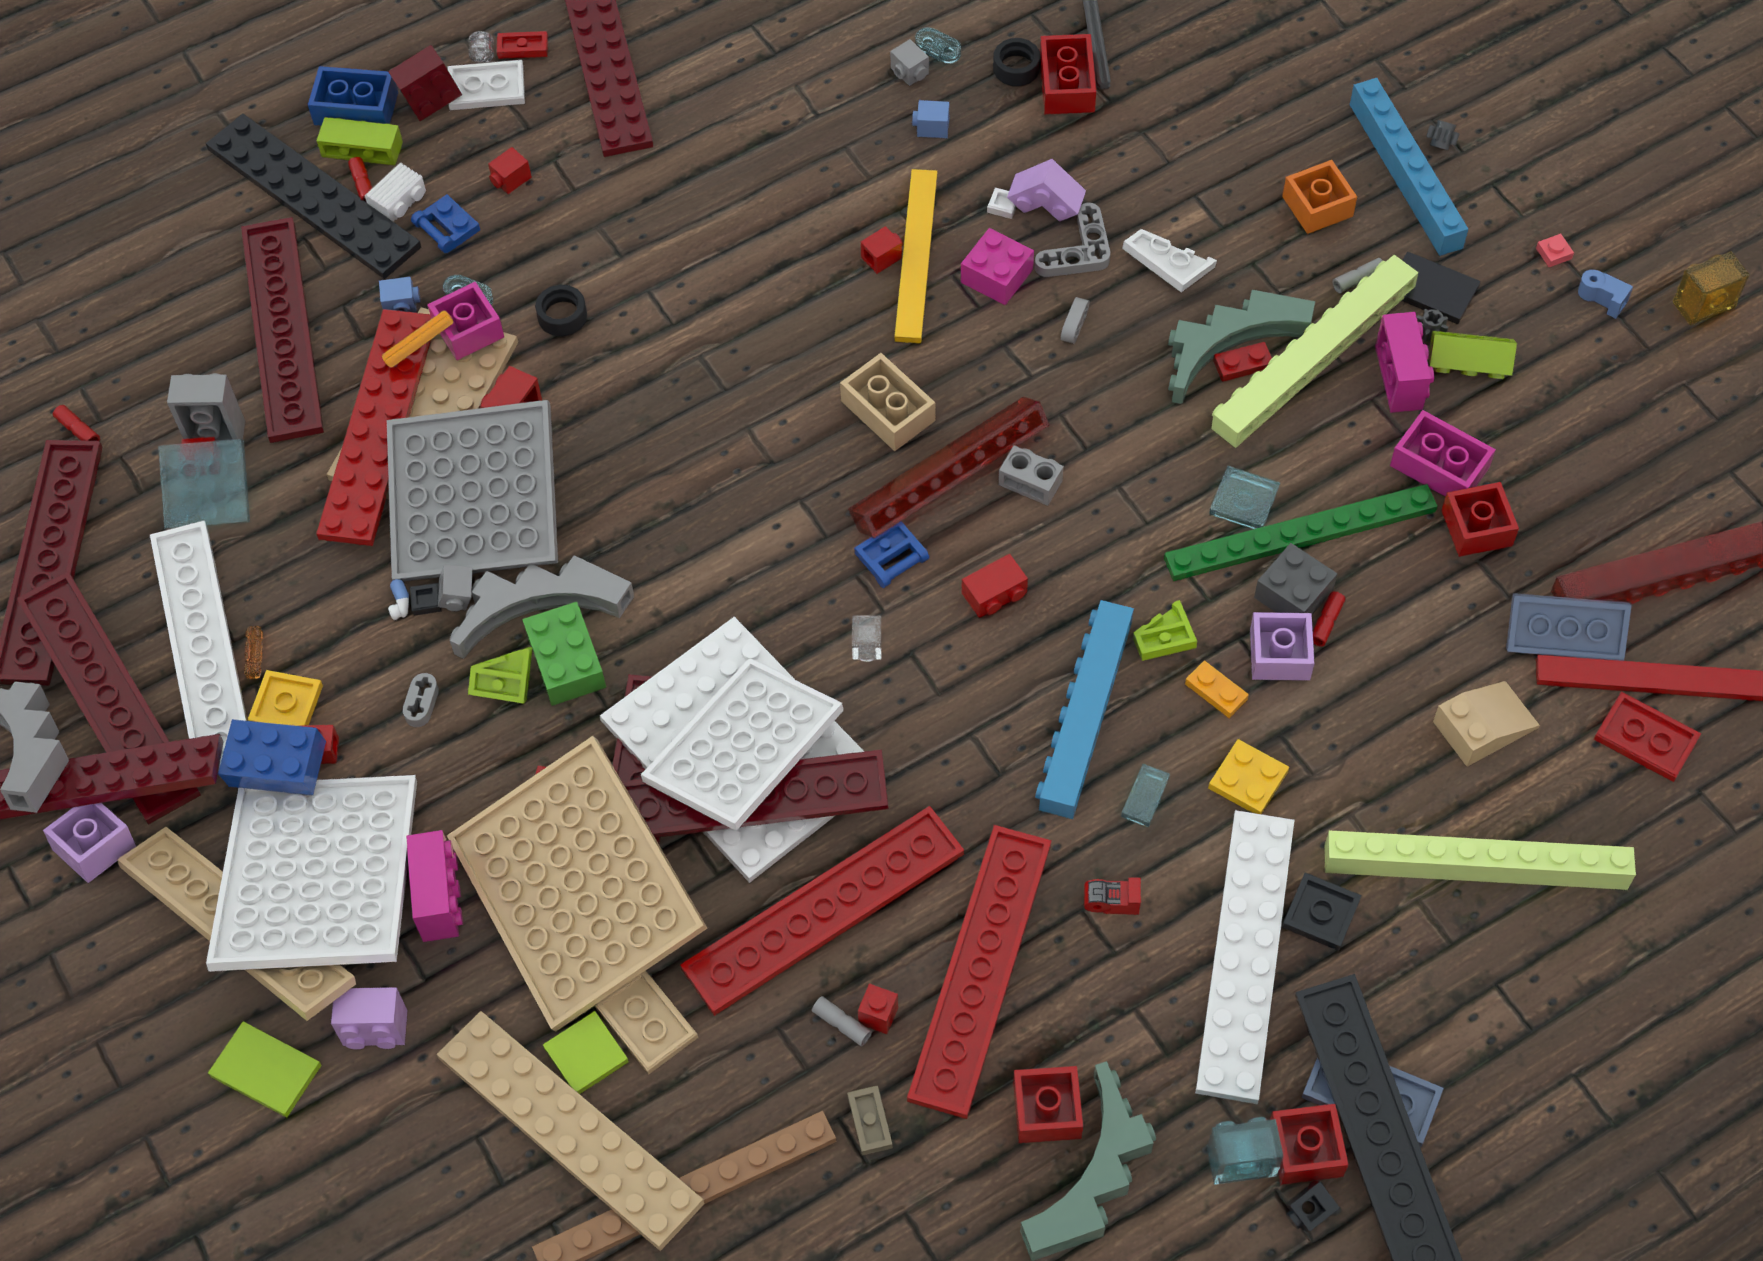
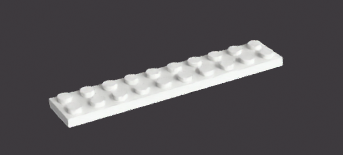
M204 520L150 534L189 739L220 734L224 741L220 759L221 764L232 719L247 721L208 527Z
M1235 810L1196 1094L1258 1104L1294 820Z

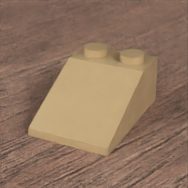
M1506 681L1463 692L1438 706L1433 720L1434 724L1467 767L1533 732L1540 726Z

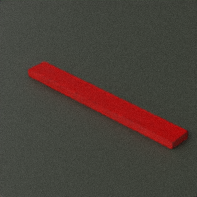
M1537 655L1536 658L1537 685L1763 701V671L1549 655Z

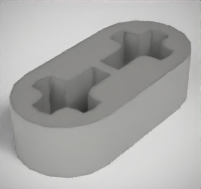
M1078 297L1074 299L1062 329V341L1075 344L1087 316L1089 300Z
M418 674L410 684L403 706L404 717L410 726H424L431 718L439 692L436 679L431 674ZM425 684H429L430 688H426L422 696L419 687L422 688ZM420 704L422 713H418L416 717H413L411 712H416Z

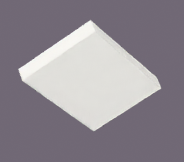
M523 60L448 66L449 73L462 93V96L448 104L450 110L525 104Z

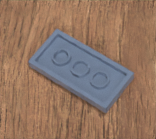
M1513 593L1506 650L1518 653L1624 661L1632 605L1627 602Z
M1317 1057L1302 1098L1318 1105L1334 1104ZM1390 1066L1419 1146L1422 1147L1444 1088Z

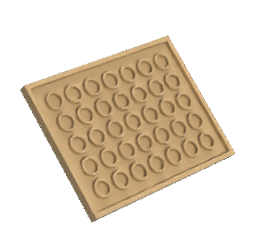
M591 736L447 835L546 1021L555 1032L707 929L706 924L606 753L594 736Z

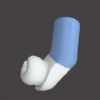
M395 579L391 582L390 588L397 604L390 605L388 608L393 620L406 617L409 605V594L404 582L401 579Z

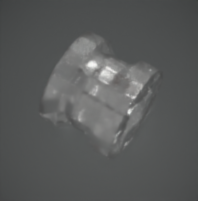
M477 31L469 36L470 47L468 54L471 60L477 63H486L493 59L494 51L492 47L494 39L491 34Z

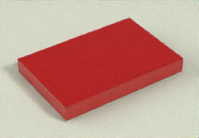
M1621 692L1593 740L1674 782L1701 733Z

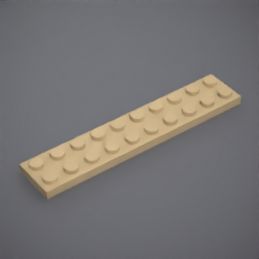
M164 827L117 859L122 870L210 941L223 871L167 827ZM341 965L245 970L306 1021L356 985L355 977Z
M482 1011L437 1053L438 1059L658 1250L661 1251L704 1205V1200Z

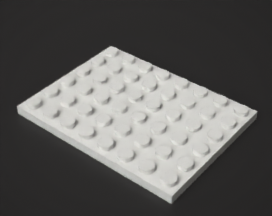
M733 617L601 714L600 720L622 742L623 746L642 763L643 768L646 769L749 658L792 679L794 678ZM834 721L801 759L864 751ZM834 816L739 827L737 831L723 829L703 833L750 883Z
M416 775L317 780L313 795L238 788L206 961L208 971L397 962L408 867L406 836L411 835L417 789Z

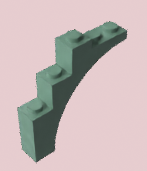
M1252 290L1250 300L1244 299L1242 310L1215 305L1213 315L1208 314L1206 325L1179 320L1177 329L1171 330L1168 342L1169 346H1173L1172 357H1175L1174 369L1178 370L1177 375H1171L1168 390L1173 391L1172 402L1183 404L1192 381L1198 372L1214 358V354L1222 353L1246 341L1265 337L1290 336L1300 338L1311 324L1315 301Z
M1107 1061L1095 1065L1094 1079L1101 1104L1102 1126L1093 1159L1081 1179L1061 1200L1044 1212L1021 1222L1020 1232L1031 1261L1103 1237L1108 1219L1103 1206L1097 1207V1205L1127 1195L1129 1183L1132 1182V1176L1127 1164L1122 1165L1121 1163L1152 1152L1153 1142L1156 1141L1153 1127L1150 1122L1145 1123L1142 1114L1130 1118L1133 1114L1127 1098L1122 1099L1118 1088H1121L1118 1074L1115 1070H1110Z

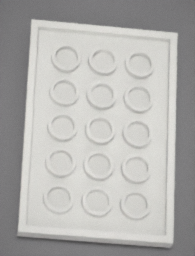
M749 658L641 774L642 781L737 831L844 711L841 702Z

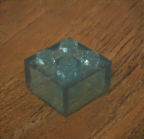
M1256 1117L1248 1120V1123L1235 1124L1233 1121H1225L1217 1124L1216 1127H1212L1207 1152L1214 1185L1277 1176L1283 1159V1151L1276 1119L1267 1120L1265 1117Z

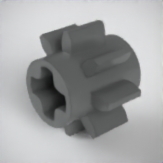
M1437 120L1436 126H1429L1426 137L1431 138V146L1448 150L1450 144H1457L1459 133L1454 132L1456 125Z
M1424 309L1423 317L1416 316L1417 322H1421L1423 326L1422 339L1424 342H1431L1432 331L1447 332L1448 326H1446L1448 317H1443L1438 309Z

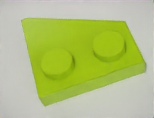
M1180 600L1175 601L1172 604V609L1164 615L1159 613L1151 619L1149 624L1143 625L1133 632V640L1142 661L1197 648V639Z
M527 647L471 666L468 695L525 703L527 701L533 648Z

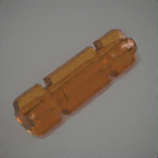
M249 626L246 629V638L248 640H246L245 661L247 663L245 664L244 673L248 679H258L261 677L262 671L260 665L262 664L263 644L261 641L263 640V631L260 626Z

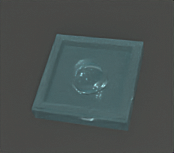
M1227 466L1210 507L1209 514L1253 529L1264 527L1279 490L1280 482Z

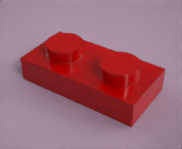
M547 31L497 33L498 59L548 57Z
M1261 342L1214 354L1213 362L1222 382L1255 374L1257 371H1263L1272 357L1266 343Z

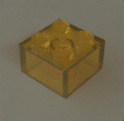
M1732 251L1723 255H1715L1706 262L1689 266L1684 271L1673 303L1689 325H1693L1736 307L1750 274Z

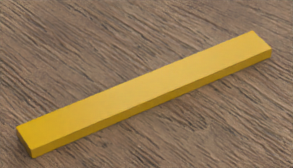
M912 169L895 342L921 343L937 185L936 170Z

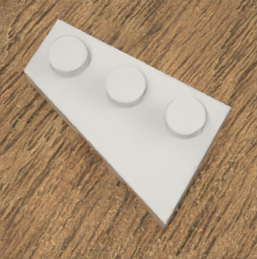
M1142 229L1126 239L1122 249L1180 292H1183L1214 269L1217 260L1210 257L1207 260L1194 255L1195 251L1189 248L1181 250L1171 246L1169 240Z

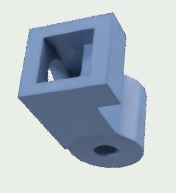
M1588 270L1582 275L1578 294L1586 301H1595L1608 308L1607 315L1616 319L1629 301L1633 286L1598 270Z

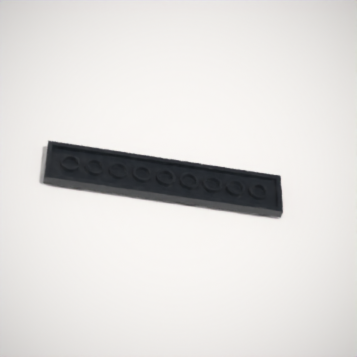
M243 113L206 143L208 151L384 280L422 248L418 239L367 204V202L360 200V197Z
M1355 974L1295 992L1297 1003L1334 1104H1336L1339 1118L1391 1260L1463 1261Z

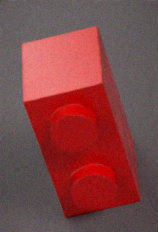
M1011 554L962 579V595L979 618L986 614L996 613L1001 606L1011 601L1016 602L1027 593L1028 578Z

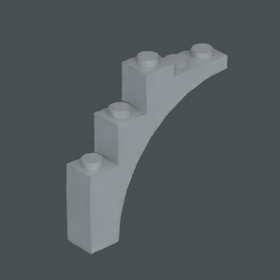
M575 555L569 563H565L562 566L559 576L536 565H528L525 571L519 573L515 584L486 571L481 579L475 581L471 592L475 605L470 606L466 613V618L460 627L458 626L453 630L450 636V643L454 655L464 659L479 641L506 622L534 611L561 607L576 601L580 608L597 610L620 618L634 598L632 582Z
M14 682L10 690L0 688V725L13 736L14 755L9 773L0 789L10 810L37 813L69 762L60 740H55L59 730L50 712H45L50 704L40 684Z

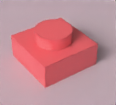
M1562 234L1539 241L1536 246V250L1548 267L1571 260L1574 255L1573 250Z

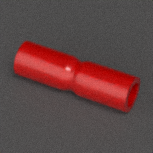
M353 157L348 161V165L360 200L366 202L365 195L372 189V185L368 179L363 159L361 157Z
M59 405L55 408L53 417L69 431H72L73 435L80 441H100V436L65 405Z
M1330 592L1321 611V616L1318 618L1312 631L1313 644L1318 647L1325 646L1334 627V622L1337 620L1346 600L1345 596L1339 592Z

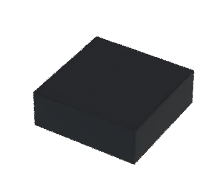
M438 583L410 587L411 606L414 616L442 612L441 607H438Z

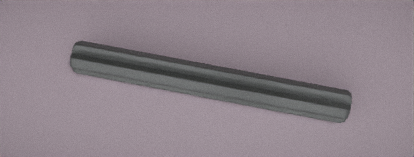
M1083 0L1088 34H1091L1096 84L1100 90L1108 89L1111 80L1097 0Z

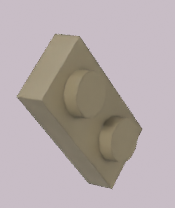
M878 1085L848 1092V1100L862 1156L892 1149L893 1144Z

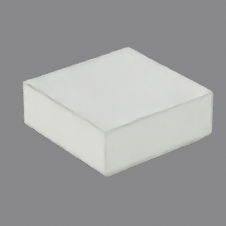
M995 188L987 206V213L1012 219L1016 205L1007 198L1009 191Z

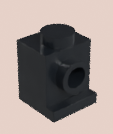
M1315 1180L1310 1182L1305 1189L1285 1204L1290 1210L1286 1213V1216L1296 1229L1303 1227L1304 1230L1309 1232L1340 1208L1322 1183ZM1306 1201L1312 1204V1210L1309 1213H1305L1302 1209V1205Z

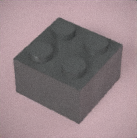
M1290 543L1257 581L1254 598L1276 613H1311L1313 615L1327 599L1330 592H1333L1338 573Z

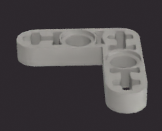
M1082 204L1077 214V224L1082 246L1039 252L1035 257V271L1037 274L1043 277L1099 271L1108 267L1110 263V248L1101 210L1096 204ZM1085 214H1090L1092 223L1088 224V216ZM1089 233H1097L1100 235V238L1091 240L1087 235ZM1096 249H1099V256L1102 259H1097L1095 256ZM1071 256L1077 257L1079 262L1070 264L1066 262V258ZM1057 259H1061V265H1058ZM1048 261L1049 266H1045L1043 262Z

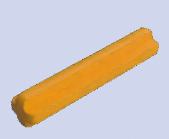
M446 311L440 312L382 355L384 362L389 367H394L453 324L450 314Z

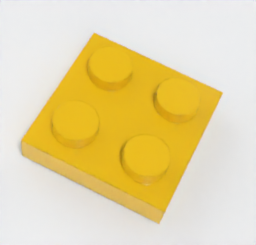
M266 670L248 721L293 726L309 725L323 688L321 680Z
M1237 739L1210 781L1208 789L1252 813L1262 814L1287 775L1289 766Z

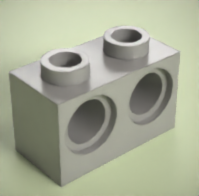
M1013 446L999 469V485L1048 506L1062 483L1064 466L1053 459H1045L1038 456L1029 449Z

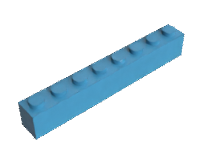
M1378 78L1354 84L1350 106L1438 255L1441 256L1463 249L1468 227Z
M1100 600L1098 610L1093 609L1091 612L1088 626H1091L1092 630L1090 634L1085 633L1081 646V650L1085 651L1083 658H1077L1074 668V674L1077 675L1076 682L1070 681L1066 698L1070 699L1068 707H1062L1059 717V723L1062 724L1060 732L1055 731L1051 743V748L1055 749L1053 757L1047 756L1043 773H1046L1047 776L1045 782L1040 781L1037 787L1035 798L1040 799L1039 811L1069 819L1074 818L1132 625L1134 608Z

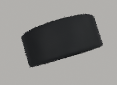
M1010 38L1002 41L997 45L993 53V72L996 78L1010 86H1024L1034 81L1040 72V51L1038 47L1030 40L1023 38ZM1010 56H1022L1030 60L1031 64L1024 68L1014 69L1007 67L1002 61Z
M559 284L545 289L538 296L535 304L539 325L545 332L553 336L563 337L572 335L579 331L586 323L588 314L584 296L578 289L570 285ZM569 302L577 307V310L567 318L554 319L546 315L548 308L555 303Z

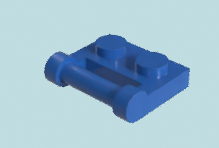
M448 194L425 210L416 211L411 217V222L416 227H421L438 243V248L444 253L452 251L480 231L479 223ZM434 219L451 236H444L430 221Z
M900 519L854 548L855 555L874 575L882 588L891 584L892 579L918 562L924 563L929 559L927 550ZM909 548L913 552L887 570L881 567Z

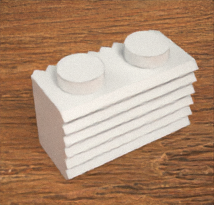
M399 163L365 195L366 202L394 222V220H397V218L402 217L412 203L419 201L425 194L426 189L423 177L409 167L407 168L406 165Z

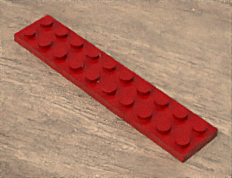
M387 309L382 311L316 533L319 540L373 546L389 491L387 420L410 417L431 340L394 367H389L384 362L382 355L431 320L430 314Z
M928 806L680 964L681 970L715 1016L963 856L964 849L931 806Z
M994 825L909 1089L907 1102L964 1119L968 1118L1052 840Z

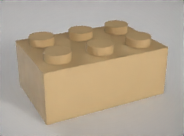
M882 353L840 382L841 401L894 451L935 422V402Z

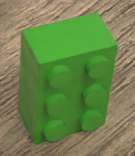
M577 601L522 619L551 706L606 688L603 671Z

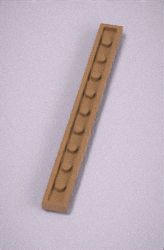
M821 1111L690 1172L679 1179L704 1200V1204L835 1143L836 1137L824 1112ZM611 1209L532 1246L538 1261H585L640 1235V1233Z

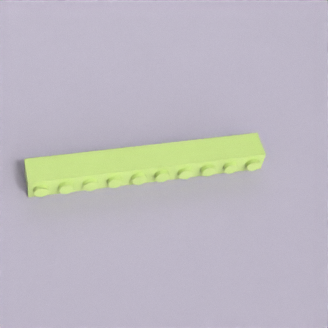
M1393 255L1387 261L1380 262L1374 273L1369 277H1363L1358 283L1357 288L1351 293L1346 292L1342 296L1339 304L1334 308H1328L1316 324H1310L1298 340L1293 339L1286 347V350L1280 356L1275 355L1263 371H1257L1246 386L1236 389L1229 401L1225 404H1219L1212 413L1211 429L1232 446L1238 447L1376 324L1383 315L1387 314L1404 299V296L1416 286L1418 272L1396 255Z
M1330 830L1324 846L1325 873L1628 890L1636 876L1634 847Z

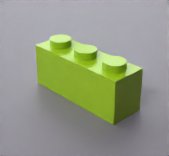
M324 117L316 140L321 157L342 160L361 157L364 162L394 166L403 143L398 125Z
M1432 331L1428 364L1434 367L1433 371L1440 373H1450V369L1461 370L1463 375L1477 376V372L1488 373L1490 378L1504 379L1505 375L1512 376L1517 343L1514 339Z

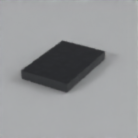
M1407 251L1402 261L1416 270L1418 277L1416 286L1401 301L1422 310L1438 309L1443 317H1448V321L1459 324L1481 281Z

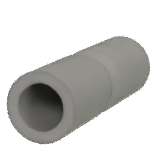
M1377 258L1358 267L1356 270H1351L1333 279L1334 289L1338 293H1342L1357 286L1363 277H1369L1374 273L1378 264L1383 260Z
M823 996L814 1004L812 1008L813 1013L833 1027H837L841 1033L858 1045L863 1046L870 1038L872 1033L870 1029L853 1017L846 1015L843 1010Z

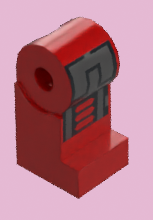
M1128 878V881L1094 879L1085 882L1084 908L1087 911L1103 914L1139 915L1141 878Z

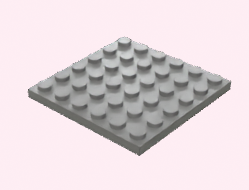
M548 400L387 420L392 580L411 581L440 577L444 564L472 567V573L528 567V565L538 566L558 563L551 406Z

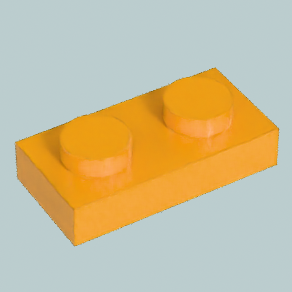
M1205 660L1185 680L1186 686L1229 719L1249 697L1248 693Z

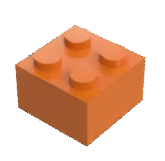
M1333 160L1292 174L1285 179L1282 197L1307 234L1353 217L1357 195Z

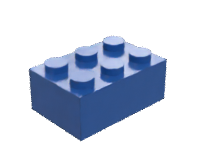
M319 66L308 107L314 125L322 126L324 117L390 124L398 96V89L387 71Z
M232 719L218 775L229 787L313 795L326 740L318 729L313 727Z

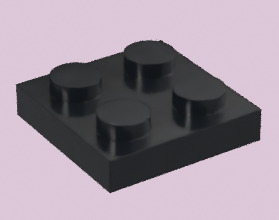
M1305 872L1282 928L1339 951L1362 895Z

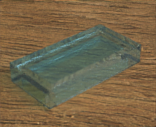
M1142 764L1122 810L1121 817L1149 827L1169 781L1170 774Z

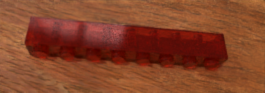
M1027 397L1020 398L849 507L848 510L858 531L871 538H876L1009 452L1013 446L1020 445L1048 427L1050 424L1041 403Z
M1763 521L1557 576L1551 592L1553 597L1628 602L1633 604L1644 597L1652 595L1658 597L1677 588L1688 589L1696 583L1703 581L1714 582L1725 575H1739L1748 569L1758 566L1763 568Z

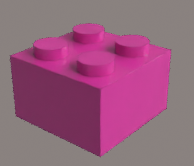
M989 228L962 261L961 283L1006 305L1032 272L1034 250Z
M476 282L427 304L431 319L442 311L448 312L452 317L453 324L439 334L456 360L504 338L500 318Z

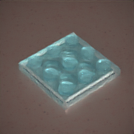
M243 439L158 446L165 529H173L204 520L207 526L250 522Z

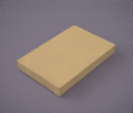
M646 971L594 1005L648 1075L698 1038L695 1030Z

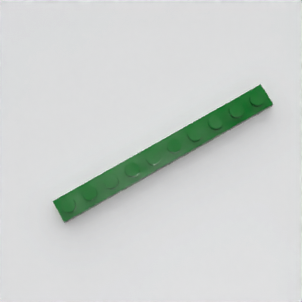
M1428 484L1169 551L1164 554V560L1172 580L1177 581L1280 554L1290 543L1298 548L1435 513L1438 506Z

